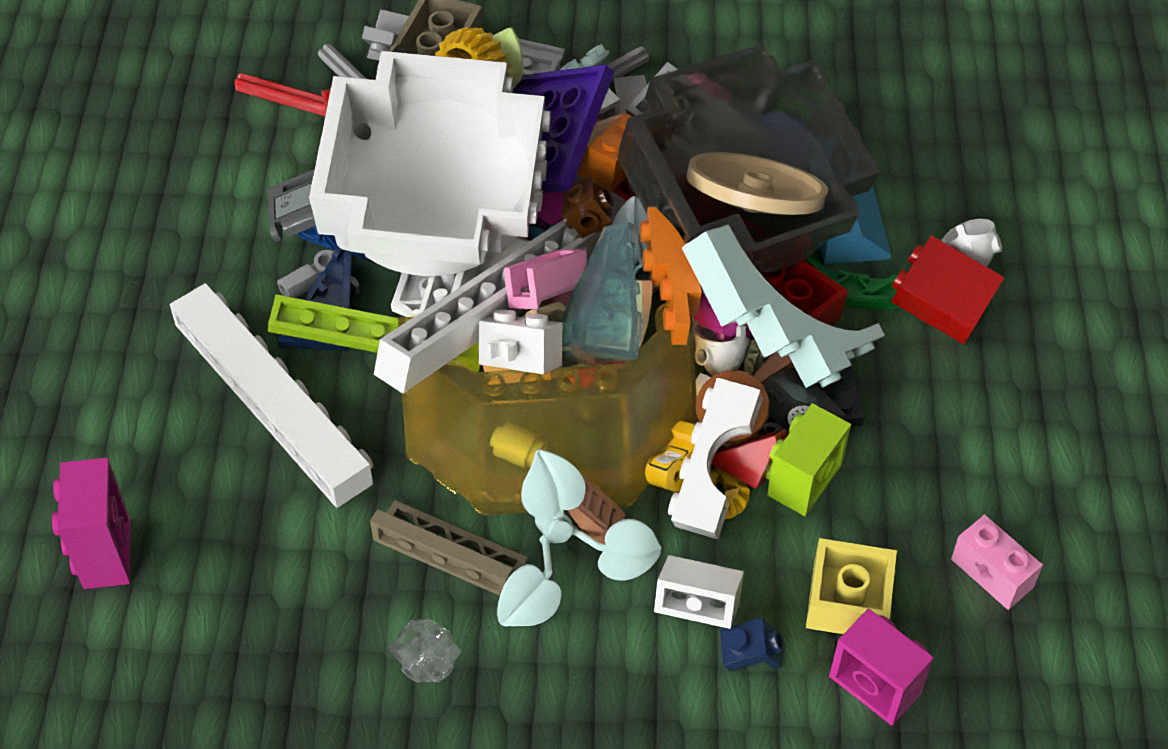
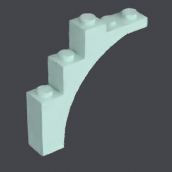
M729 224L706 231L682 247L721 326L723 327L733 322H737L739 327L747 324L764 358L777 352L781 358L789 355L805 388L816 383H820L821 387L824 388L842 379L839 372L851 366L849 360L875 349L873 342L885 336L879 323L860 331L844 330L820 322L795 307L779 294L752 264L741 248Z

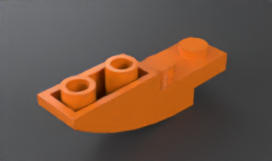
M648 207L646 221H640L639 227L640 243H646L647 250H643L642 254L643 271L649 272L652 286H660L661 300H667L668 308H664L663 325L664 330H670L672 345H687L691 323L690 315H698L702 293L701 286L682 249L686 244L678 231L656 207Z

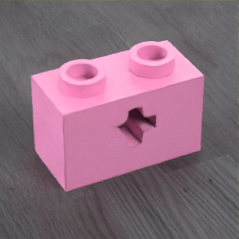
M985 514L958 536L951 558L954 563L1008 610L1034 588L1043 566L1042 563Z

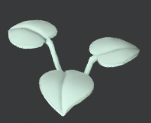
M536 450L532 466L524 480L521 492L523 506L528 513L535 517V524L543 534L539 541L543 547L545 570L542 573L535 565L527 564L517 569L508 578L502 589L497 607L498 622L503 626L537 625L548 620L558 609L561 600V590L555 581L549 579L552 575L551 542L563 543L571 535H575L595 549L603 551L598 560V568L605 576L614 580H630L644 574L654 565L661 553V546L652 530L645 523L636 519H623L613 524L605 535V544L599 543L573 525L571 519L564 513V510L574 509L582 503L586 488L585 481L581 473L569 461L549 451Z

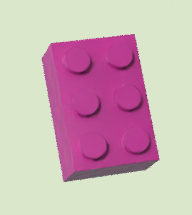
M108 457L60 462V478L53 481L54 497L56 502H59L58 512L52 513V527L54 535L61 536L63 555H69L72 575H78L83 589L130 584L131 518Z

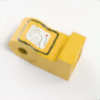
M679 420L671 429L674 435L672 441L661 453L653 455L647 463L645 476L649 484L673 492L681 490L684 481L680 479L681 467L686 457L691 458L695 444L691 443L694 424Z

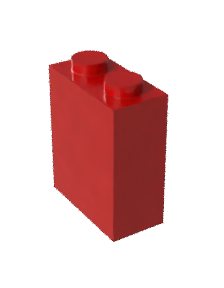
M931 235L924 247L920 244H917L907 261L913 264L910 270L907 272L902 269L895 279L892 287L897 291L891 302L964 344L1004 277Z

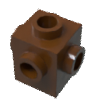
M590 175L572 185L568 191H563V210L561 215L565 224L570 229L575 228L579 235L584 238L592 233L602 231L608 224L612 223L611 207L614 206L609 192L601 187L593 175Z

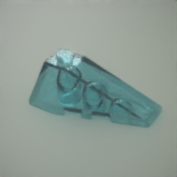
M627 222L603 228L560 319V322L563 323L562 356L586 366L638 360L643 317L642 313L637 311L636 296L640 294V284L634 281L633 268L637 263L634 224Z

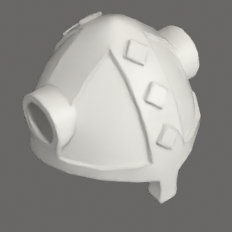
M980 218L961 223L952 228L941 240L986 267L991 262L995 253L1002 252L1000 237L997 234L994 222L989 219Z
M696 325L693 329L696 362L704 366L712 376L727 370L738 371L747 356V351L751 344V340L746 337V326H737L736 337L732 340L724 341L714 338L713 330Z

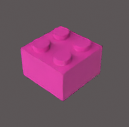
M868 608L838 639L829 677L893 726L921 695L934 657L928 653L927 649L920 642L910 640L898 631L887 617L878 616Z

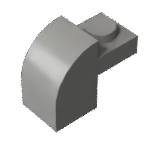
M380 9L376 27H364L362 39L370 45L367 58L379 61L381 51L389 52L409 16Z

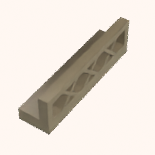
M394 500L387 513L377 509L370 520L374 541L499 596L512 573L528 564V557L396 500ZM398 514L412 520L413 524L397 518ZM438 531L440 533L445 534L447 539L439 535H436L432 532ZM466 546H473L479 549L480 553L466 548ZM505 560L507 562L514 564L515 566L512 568L499 561Z

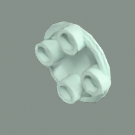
M600 44L588 51L579 64L574 59L562 66L560 70L599 66L609 55V50H605L603 45Z

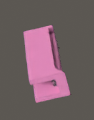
M557 249L504 268L509 309L538 310L540 303L544 300L579 288L580 286L590 285L586 250Z

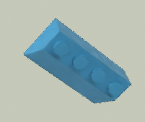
M837 135L811 137L802 170L816 176L828 187L824 208L812 213L824 265L891 259V252L865 155Z

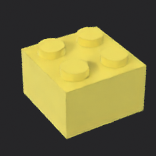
M819 538L814 560L806 628L844 634L868 608L878 616L882 615L890 620L897 550Z

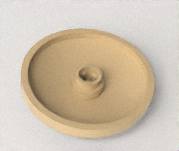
M711 152L696 155L690 159L686 175L688 182L699 191L726 204L752 213L779 215L815 213L824 208L828 195L827 185L811 173L776 160L740 153Z

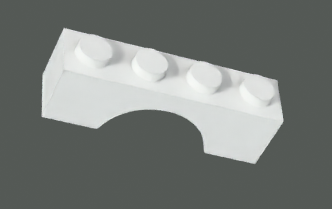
M721 378L716 379L714 388H707L702 408L707 410L703 422H697L692 433L691 443L695 444L691 458L686 457L680 471V479L684 481L680 493L673 494L668 508V514L672 515L671 521L675 527L719 539L729 508V502L727 497L712 483V460L717 450L726 441L736 436L752 434L763 401L760 389Z

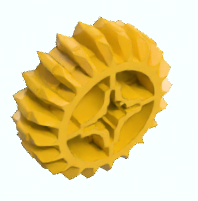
M465 27L451 32L439 43L440 50L435 53V56L507 63L505 59L507 53L500 50L501 41H493V34L484 32L483 28ZM507 64V76H508V77H511V76L509 75V73H508V70H509L512 66L509 65V64Z

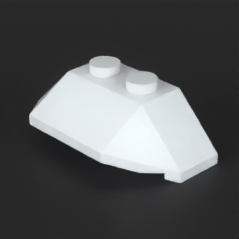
M477 267L459 273L439 276H420L402 273L391 303L392 311L412 319L477 276Z

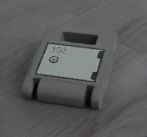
M315 169L267 189L269 232L275 242L283 240L282 228L286 236L290 237L316 226L309 200Z

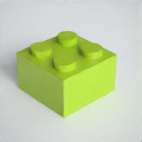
M813 403L803 415L798 413L789 427V435L785 440L779 439L770 452L769 457L773 462L766 475V479L769 480L767 496L806 517L843 464L851 424Z

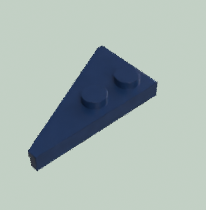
M337 245L332 253V259L323 272H320L307 292V301L349 308L350 251L343 250ZM282 334L279 336V348L348 351V347Z

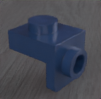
M764 618L731 626V629H720L723 666L729 671L765 661L774 669L783 666L781 655L785 651L783 636L779 630L773 628Z

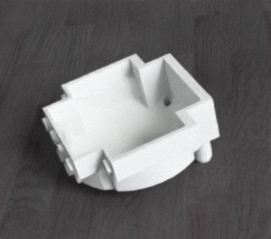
M381 51L376 80L333 76L309 195L318 234L334 235L336 243L341 249L365 253L367 258L386 268L420 276L448 275L472 269L485 263L487 254L504 251L518 236L528 237L530 224H536L538 211L542 209L543 190H541L542 181L546 180L547 160H545L547 141H542V134L550 130L551 111H545V96L513 93V77L507 76V63Z

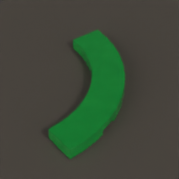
M789 238L778 242L848 290L844 306L878 310L900 309V307L891 302L897 291L892 285L898 274H892L888 278H869V275L852 273L844 270L836 272L823 267L820 261L806 254Z

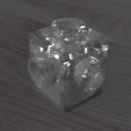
M410 620L388 648L390 653L403 665L401 667L402 672L409 679L417 683L421 681L440 682L452 672L454 668L453 663L461 654V650L452 642L453 636L444 627L437 625L433 620Z

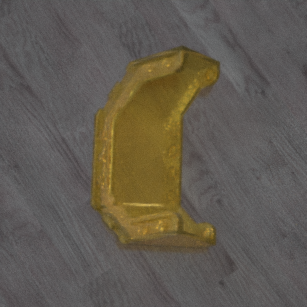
M667 303L662 304L655 313L656 333L624 364L560 367L545 374L519 370L474 373L454 358L407 392L402 393L406 457L414 464H420L434 475V479L454 494L459 493L471 502L472 508L482 515L528 513L523 506L521 492L524 480L532 466L535 452L538 449L555 453L569 461L585 478L619 507L632 506L641 497V492L649 485L645 476V469L649 459L653 455L661 453L674 438L671 429L679 420L694 425L697 423L692 315H690L691 323L687 345H672L670 330H664L663 311L668 306ZM398 317V327L413 317Z

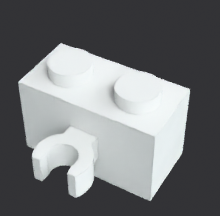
M496 310L493 312V316L479 321V364L545 374L562 366L563 323L548 321V316L543 314L518 317L513 310Z

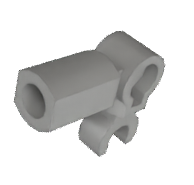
M322 250L318 252L314 257L313 264H306L277 280L279 290L283 296L297 298L309 291L320 272H323L329 264L334 251ZM350 276V289L357 295L360 293L359 283L355 277Z

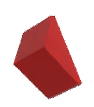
M784 428L740 444H732L720 448L713 457L712 465L757 488L768 480L766 475L773 462L769 457L770 452L779 439H786L788 436L787 430Z

